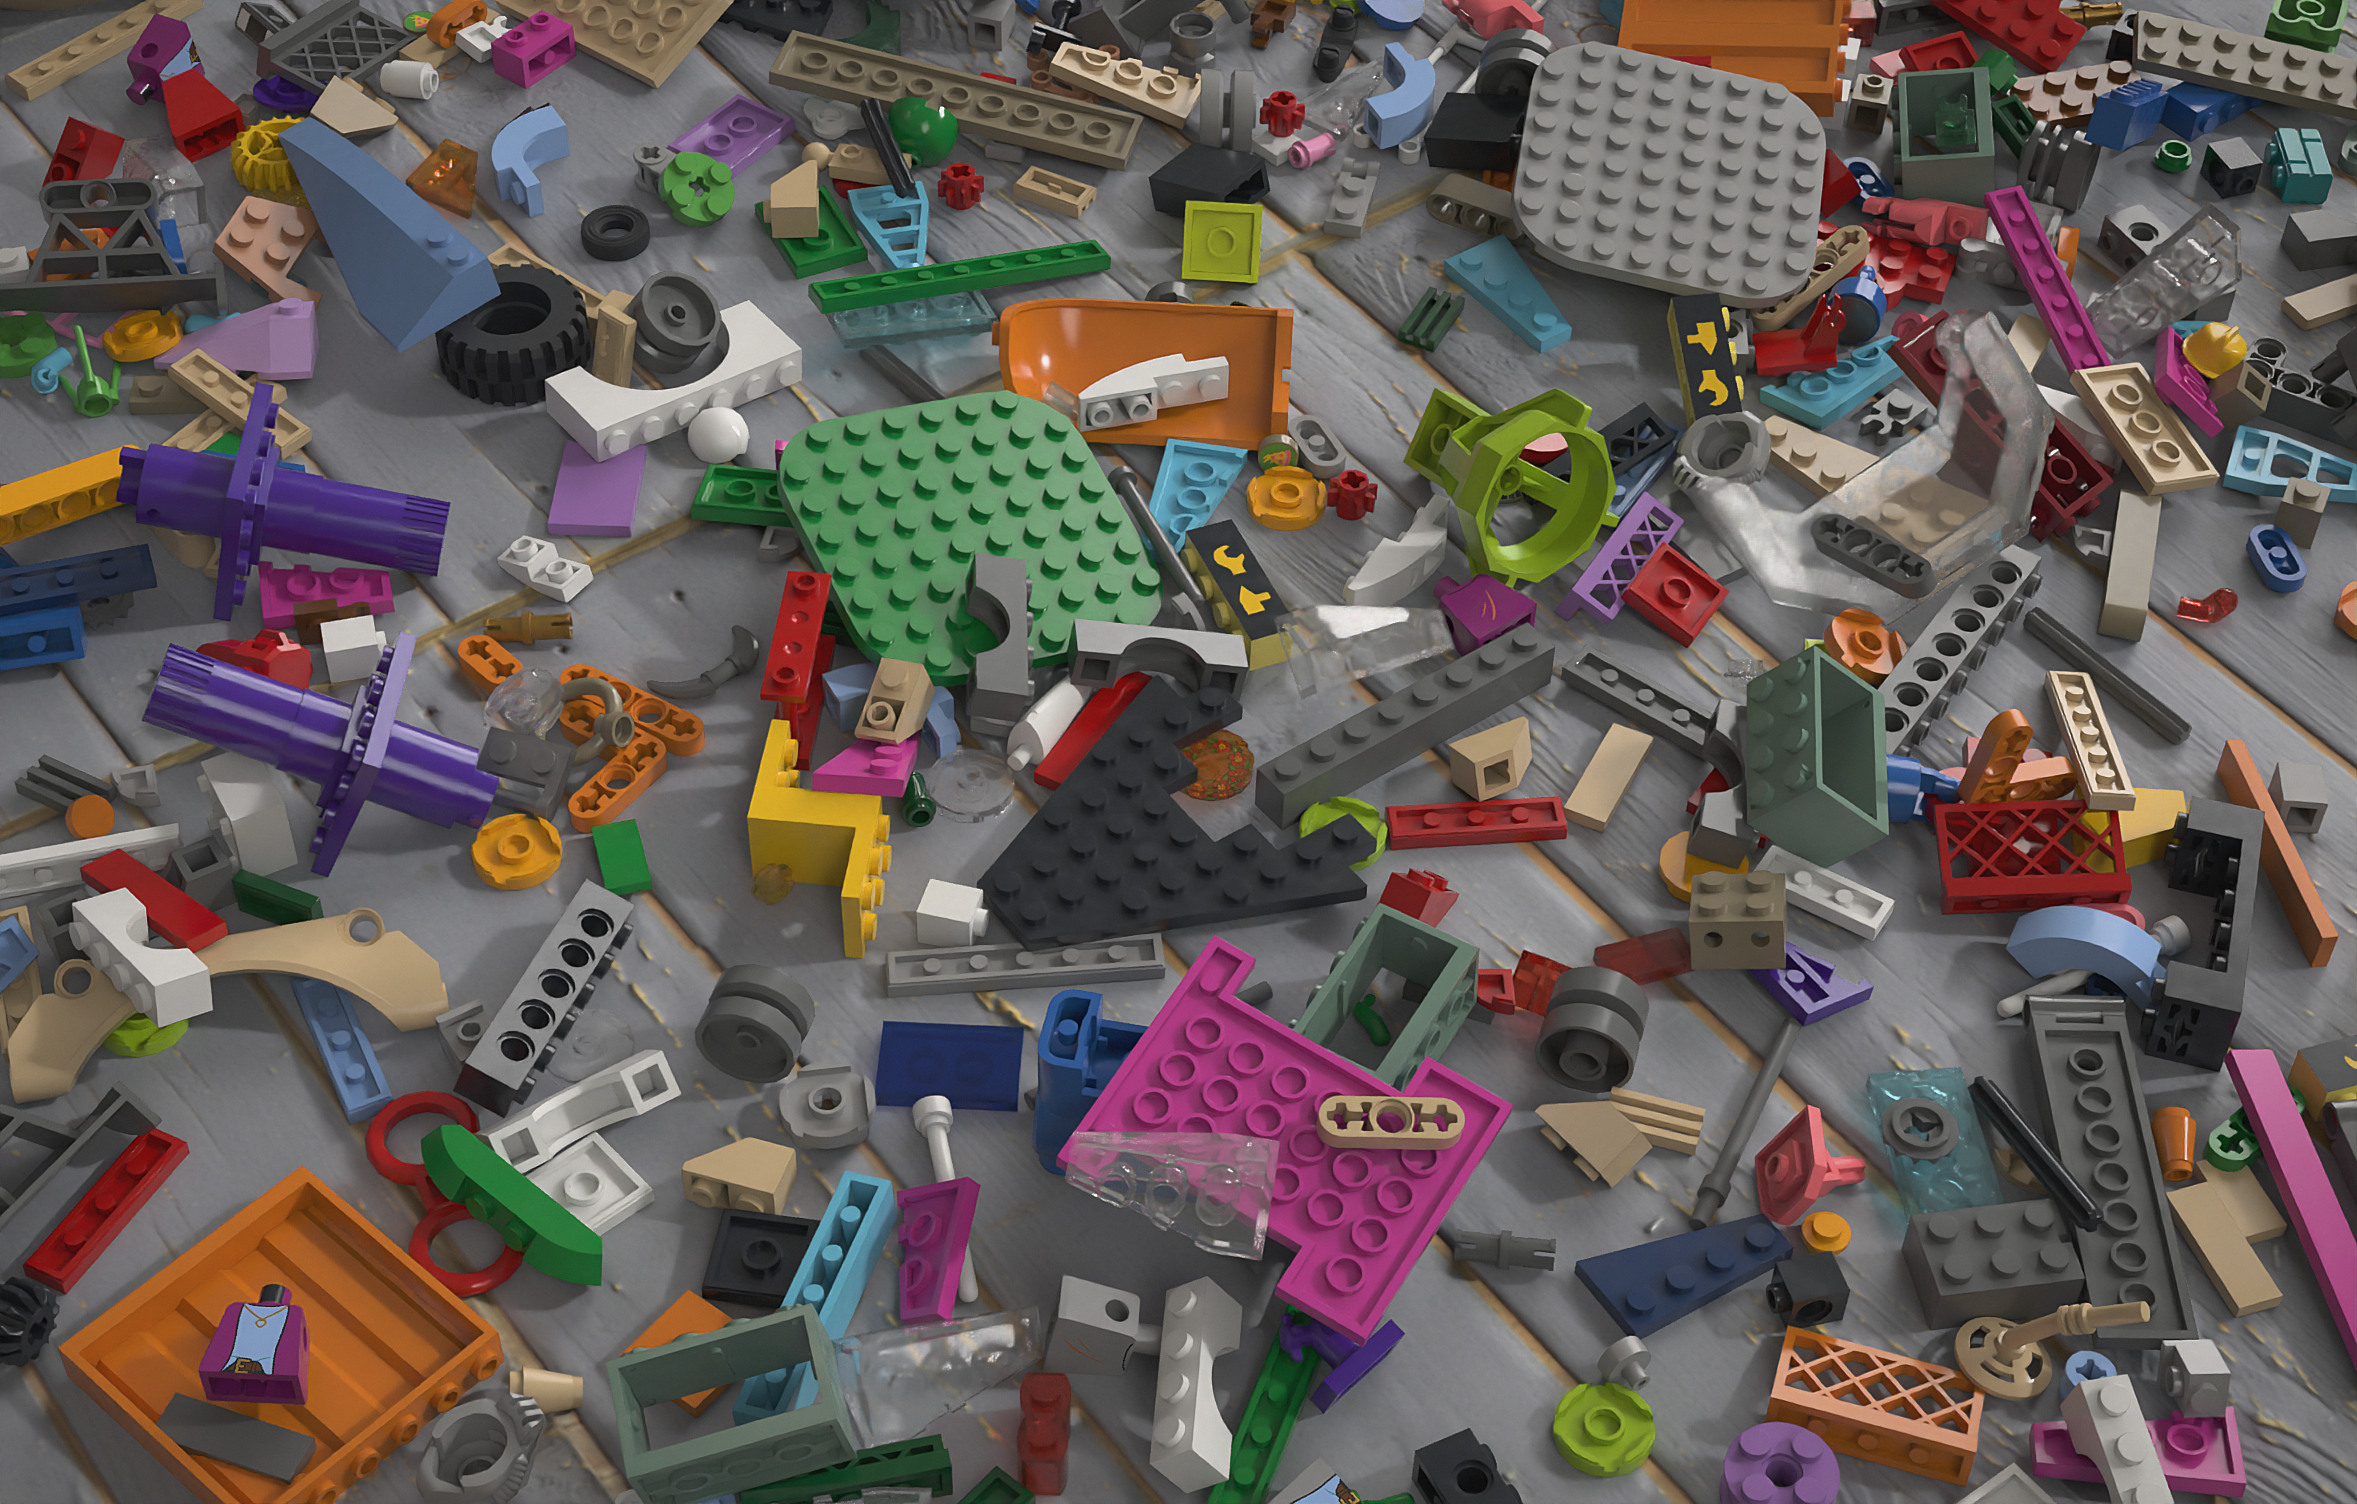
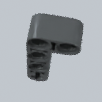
M2260 337L2253 341L2241 362L2246 361L2273 384L2266 411L2259 416L2357 451V433L2351 439L2345 441L2334 431L2331 424L2332 419L2337 418L2357 402V394L2284 368L2283 365L2288 349L2282 341L2272 337Z

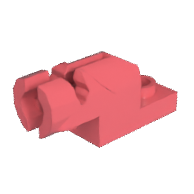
M1441 0L1444 7L1454 15H1457L1461 22L1468 24L1487 41L1499 32L1512 28L1532 29L1543 35L1544 18L1523 0Z
M1871 196L1863 203L1861 212L1882 214L1889 211V219L1877 217L1874 218L1872 223L1864 222L1860 224V227L1874 236L1904 239L1908 242L1933 246L1941 243L1960 246L1963 239L1970 237L1986 241L1989 209L1926 197L1905 200L1894 197L1882 198Z

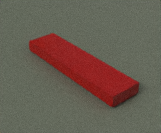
M1140 671L1133 672L1120 678L1113 689L1100 688L1034 771V783L1056 791L1153 677Z
M1560 796L1385 807L1384 814L1390 850L1561 840L1567 838L1568 831Z
M120 848L80 867L82 881L100 894L126 887L146 907L148 927L178 949L188 948L194 954L228 935L226 921Z
M157 1128L145 1135H137L22 1265L25 1275L66 1295L190 1153L187 1142Z

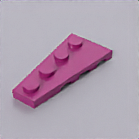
M2168 326L2157 336L2155 392L2166 404L2171 406L2175 403L2212 439L2224 427L2222 422L2217 417H2214L2218 412L2215 403L2210 399L2206 402L2207 396L2211 393L2209 385L2202 378L2204 375L2197 371L2184 356L2181 347L2184 339Z
M922 729L898 745L859 739L812 773V791L903 797L921 747Z
M2233 1406L2226 1407L2225 1417L2184 1418L2181 1411H2172L2169 1419L2145 1421L2169 1490L2243 1497L2247 1482ZM2065 1421L2032 1423L2029 1434V1446L2033 1476L2105 1483L2097 1465L2088 1456L2076 1454Z

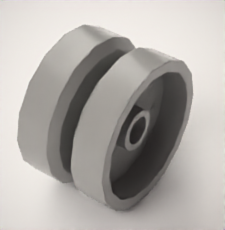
M1201 69L1199 143L1220 148L1222 146V129L1229 128L1230 149L1236 152H1251L1252 128L1256 127V94H1253V70L1235 69L1231 74L1230 93H1223L1224 76L1221 70Z

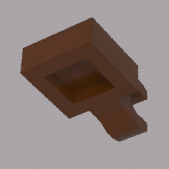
M1260 0L1251 12L1250 25H1252V31H1256L1251 47L1265 50L1269 45L1273 32L1284 33L1296 16V4L1283 0Z
M337 598L293 603L294 618L301 646L323 643L320 623L371 615L369 602H356L342 607H338Z

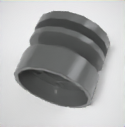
M2039 119L2022 149L2016 171V186L2021 185L2027 196L2033 182H2035L2033 199L2041 201L2048 187H2053V205L2078 212L2089 190L2102 146L2084 141L2086 132L2077 130L2069 145L2063 144L2065 127L2061 125L2056 126L2049 140L2050 122Z

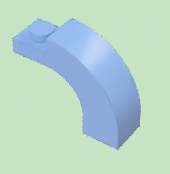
M1399 42L1385 45L1383 76L1395 90L1367 98L1365 101L1364 130L1379 149L1398 145L1412 139L1428 125L1433 113L1436 81L1434 68L1428 58L1415 61L1413 56L1408 54Z
M552 105L518 117L501 130L496 137L491 155L496 191L501 201L512 198L516 205H522L530 218L544 213L541 184L532 171L546 162L570 155L566 124Z
M874 663L847 666L822 674L824 705L841 733L857 727L878 670V666ZM934 686L936 691L922 728L921 737L942 768L957 762L956 743L961 741V736L954 720V698L944 686Z
M2048 907L2018 917L2006 950L2034 979L2058 970L2070 968L2096 972L2117 984L2142 1011H2144L2145 1007L2153 1009L2154 1005H2149V999L2154 978L2163 979L2166 969L2156 961L2161 945L2152 936L2123 918L2087 907Z

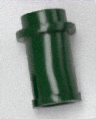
M912 771L904 795L901 797L903 802L901 814L903 819L910 825L924 827L934 819L937 811L936 803L928 796L923 775Z

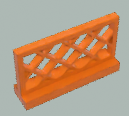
M1788 1325L1764 1423L1783 1422L1794 1424L1819 1435L1833 1452L1966 1488L1979 1438L1977 1436L1985 1391L1974 1385L1961 1371ZM1793 1346L1813 1350L1820 1358L1805 1364L1795 1353ZM1850 1361L1862 1363L1870 1372L1855 1377L1844 1363ZM1831 1369L1840 1379L1841 1383L1826 1388L1815 1374ZM1901 1374L1914 1377L1920 1385L1905 1390L1894 1377ZM1802 1380L1812 1392L1786 1385ZM1880 1382L1892 1396L1876 1401L1865 1388ZM1955 1388L1973 1393L1972 1399L1956 1404L1944 1390ZM1852 1393L1862 1406L1837 1400V1398ZM1931 1396L1943 1410L1927 1415L1915 1401ZM1902 1407L1912 1419L1886 1412ZM1953 1420L1963 1433L1937 1426Z

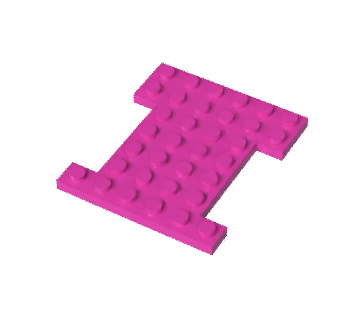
M1213 935L1057 1155L1056 1166L1099 1191L1125 1153L1138 1159L1296 1252V1257L1277 1284L1274 1295L1364 1347L1509 1118L1514 1105L1426 1056L1403 1093L1234 997L1253 971L1256 958ZM1333 1096L1447 1098L1457 1103L1465 1116V1124L1459 1141L1453 1147L1445 1150L1336 1148L1324 1143L1316 1130L1320 1107L1327 1099ZM1383 1113L1376 1118L1378 1126L1385 1132L1397 1133L1404 1128L1403 1120L1394 1113ZM1334 1114L1332 1121L1336 1122L1337 1129H1346L1348 1123L1344 1122L1343 1115ZM1362 1114V1131H1366L1369 1114ZM1414 1115L1415 1121L1412 1131L1418 1132L1420 1127L1417 1124L1419 1115ZM1434 1116L1433 1123L1437 1124L1438 1131H1447L1448 1125L1444 1124L1443 1117Z

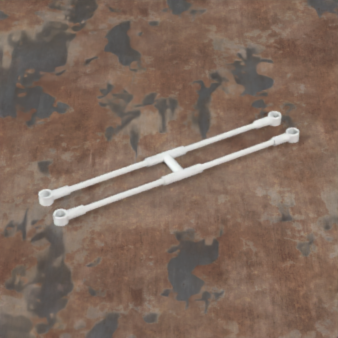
M1536 0L1531 8L1538 12L1548 0ZM1458 19L1435 45L1434 51L1428 59L1433 66L1456 43L1482 51L1488 41L1480 35L1468 32L1467 30L1470 26ZM1480 61L1477 69L1456 93H1467L1474 86ZM1432 120L1418 135L1399 144L1398 160L1407 165L1419 162L1420 151L1425 146L1423 137ZM1364 123L1354 126L1353 144L1359 148L1373 146L1374 141L1364 130Z

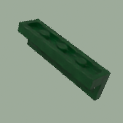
M941 1434L856 1450V1459L738 1493L741 1504H907L953 1495L952 1464L948 1448L944 1449Z

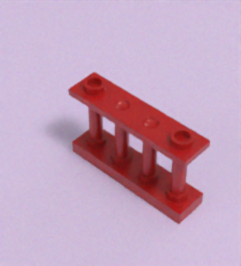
M788 571L760 691V700L778 701L774 719L790 721L791 739L798 741L797 762L793 766V770L810 771L824 707L822 674L831 672L836 651V636L820 634L832 580L831 574Z

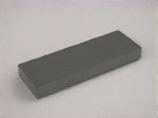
M175 1393L156 1423L188 1455L205 1456L291 1485L295 1476L303 1473L317 1449L315 1438L179 1393Z

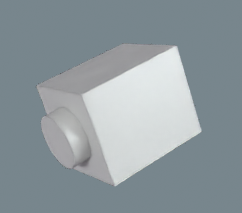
M373 615L320 623L331 683L370 677L371 673L380 675L381 672L375 670L384 645L387 646L385 631L376 632Z
M935 879L929 880L916 911L918 942L943 948L974 946L977 936L983 937L989 923V910L983 909L982 889Z

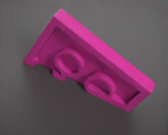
M969 1177L897 1191V1206L904 1210V1224L898 1227V1243L905 1246V1262L899 1269L900 1320L913 1328L950 1322L981 1186Z

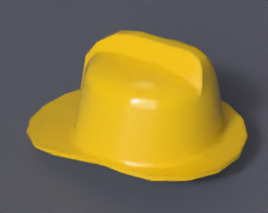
M2211 322L2189 335L2183 341L2181 347L2184 356L2197 371L2210 379H2214L2241 363L2247 354V345L2242 336L2238 334L2239 327L2237 325L2231 328L2220 322Z

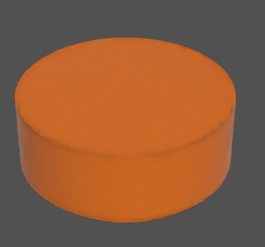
M87 795L76 799L69 805L65 815L66 826L69 832L79 840L106 836L114 826L115 813L111 804L103 797Z

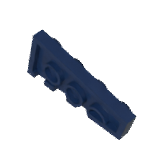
M1762 1213L1576 1261L1574 1273L1627 1337L1636 1336L1641 1340L1774 1269L1776 1262L1790 1260L1794 1247Z

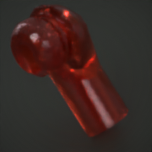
M2229 588L2217 589L2203 600L2181 596L2176 616L2215 624L2237 608L2238 596Z

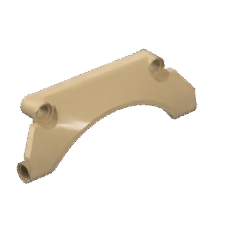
M357 908L351 910L348 914L227 935L194 953L209 968L210 979L241 973H279L326 983L367 1003L401 1032L437 1026L435 1017L450 1011L445 982H442L439 963L401 931L386 933L381 916L370 908ZM362 921H369L377 926L375 937L367 942H358L351 937L353 927ZM170 945V946L159 947V948H154V949H165V950H169V949H178V948H177L176 946H174V945ZM71 959L60 965L54 975L55 994L39 995L8 1039L9 1076L16 1104L69 1095L81 1071L94 1052L111 1033L138 1012L132 1000L123 991H117L112 980L102 970L98 971L94 967L92 960ZM78 972L90 974L91 984L85 992L80 994L68 992L67 983L71 976Z

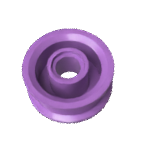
M1783 1422L1755 1425L1739 1434L1727 1450L1724 1472L1720 1483L1719 1494L1721 1504H1835V1497L1840 1483L1838 1462L1822 1438L1803 1427ZM1772 1482H1781L1788 1487H1777Z

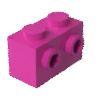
M543 10L532 15L515 28L491 42L495 73L525 89L577 56L573 26Z

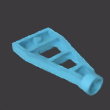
M915 181V195L913 197L906 196L904 199L896 195L892 185L848 190V203L856 227L890 271L925 266L929 201L922 181ZM901 218L911 219L910 226L882 229L878 223L879 221ZM914 242L915 249L893 252L890 246Z
M2239 425L2224 477L2223 487L2261 496L2283 497L2290 478H2280L2273 475L2270 467L2274 458L2286 457L2301 463L2307 468L2308 474L2300 479L2313 481L2319 485L2331 488L2327 501L2357 503L2356 464L2281 434ZM2324 470L2349 481L2348 485L2318 483L2315 480L2317 471Z

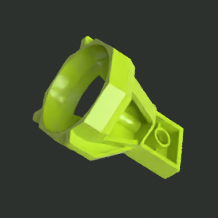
M1437 388L1432 393L1403 463L1445 489L1446 494L1451 497L1461 526L1472 578L1478 574H1487L1512 589L1517 578L1539 583L1590 550L1601 524L1616 528L1620 517L1608 511L1617 491V486L1604 436L1586 426L1592 413V408L1564 390L1555 388L1493 416L1457 394ZM1553 433H1561L1568 444L1571 455L1570 483L1520 459L1519 456L1522 449L1538 438ZM1517 490L1557 510L1552 519L1539 532L1525 541L1510 546H1501L1490 526V521L1502 495H1511Z

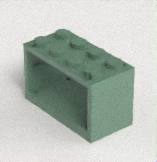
M1988 67L1898 73V88H1891L1895 198L1913 200L1919 197H1926L1986 209L1983 203L1984 195L1987 192L1995 191V153ZM1974 132V153L1912 157V136Z
M1814 645L1746 683L1747 824L1790 853L1825 869L1889 837L1884 695Z
M1379 903L1369 918L1364 916L1363 920L1359 921L1353 935V942L1347 951L1340 950L1332 962L1329 977L1323 985L1317 984L1309 995L1305 1012L1300 1019L1294 1018L1288 1028L1327 1049L1382 967L1429 988L1430 991L1376 1072L1334 1053L1403 1093L1426 1056L1438 1062L1476 1004L1480 948Z
M812 1303L806 1305L795 1304L793 1306L785 1305L777 1309L774 1314L754 1320L748 1318L735 1319L725 1324L722 1329L704 1334H683L676 1337L672 1343L652 1349L634 1348L631 1352L623 1353L620 1358L606 1361L626 1477L644 1504H698L857 1458L833 1344ZM810 1361L815 1380H818L822 1402L651 1451L643 1408Z

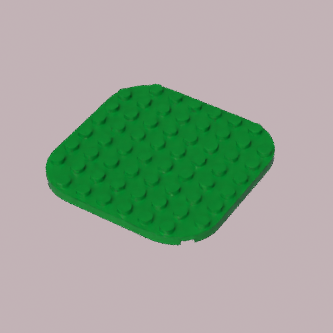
M1000 390L998 392L976 393L829 419L803 429L790 440L784 449L776 480L777 491L783 508L817 573L831 574L832 580L829 596L850 637L859 650L878 667L882 657L920 663L924 665L933 686H958L966 684L977 653L987 652L999 646L997 638L991 629L979 619L966 613L965 580L975 553L1026 560V578L1032 579V594L1030 602L1027 604V611L1033 613L1032 631L1030 637L1027 638L1028 645L1034 647L1031 669L1068 662L1067 648L1074 618L1152 626L1159 613L1163 600V583L1155 561L1080 432L1067 416L1060 414L1040 401L1014 394L1008 390Z

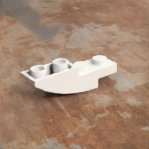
M1180 353L1145 361L1117 371L1092 384L1078 394V429L1080 432L1156 420L1157 409L1228 398L1229 364L1224 356L1186 362Z
M1435 494L1425 508L1420 507L1417 510L1408 532H1401L1396 542L1384 537L1375 551H1368L1362 562L1361 570L1356 577L1350 576L1343 589L1342 598L1346 600V619L1354 621L1391 606L1418 588L1435 572L1445 558L1450 499Z

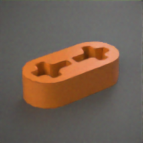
M482 0L452 1L431 16L426 28L428 39L444 48L454 46L458 31L479 21L485 22L487 17L486 3Z
M2061 225L2055 253L2059 260L2069 262L2066 275L2071 283L2077 256L2080 228Z
M472 635L460 642L458 655L462 671L488 694L498 699H510L518 696L523 691L525 680L522 664L494 639L486 635Z

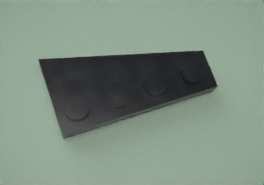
M734 0L717 21L728 24L734 20L740 22L744 30L753 33L762 29L774 33V39L786 43L792 30L821 37L833 13V0Z

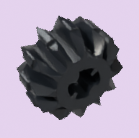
M13 1276L5 1284H0V1364L4 1363L8 1366L14 1365L22 1368L30 1359L35 1360L39 1357L40 1350L44 1344H49L51 1331L57 1328L54 1319L60 1311V1306L56 1303V1294L48 1290L46 1286L25 1278L19 1279Z

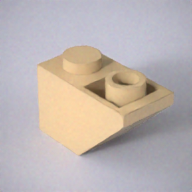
M335 75L309 117L317 120L344 138L394 129L399 119L393 114L396 109L389 103L378 97L374 101L361 93L364 88L356 81L347 76H344L341 80Z
M882 657L854 733L857 738L898 745L923 728L936 691L923 664Z
M1522 716L1448 744L1453 783L1479 802L1518 788L1532 759L1528 719Z
M1609 1101L1541 1104L1535 1110L1545 1124L1540 1132L1559 1151L1568 1146L1578 1156L1573 1163L1592 1182L1600 1176L1613 1188L1652 1148V1145L1643 1133Z
M752 1137L742 1139L686 1161L681 1169L684 1195L687 1200H691L702 1207L728 1208L781 1215L798 1179L795 1149Z

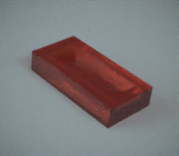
M1679 926L1596 947L1594 950L1593 961L1597 967L1619 972L1639 986L1695 971L1691 967L1690 945Z

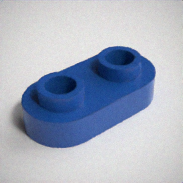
M1851 157L1843 161L1862 189V192L1852 199L1861 210L1863 203L1868 197H1894L1895 190L1874 162L1862 157Z
M175 218L159 221L161 229H156V233L180 274H188Z
M2262 524L2254 527L2250 531L2246 551L2264 583L2280 593H2290L2299 590L2303 586L2308 568L2290 535L2284 529L2275 525Z

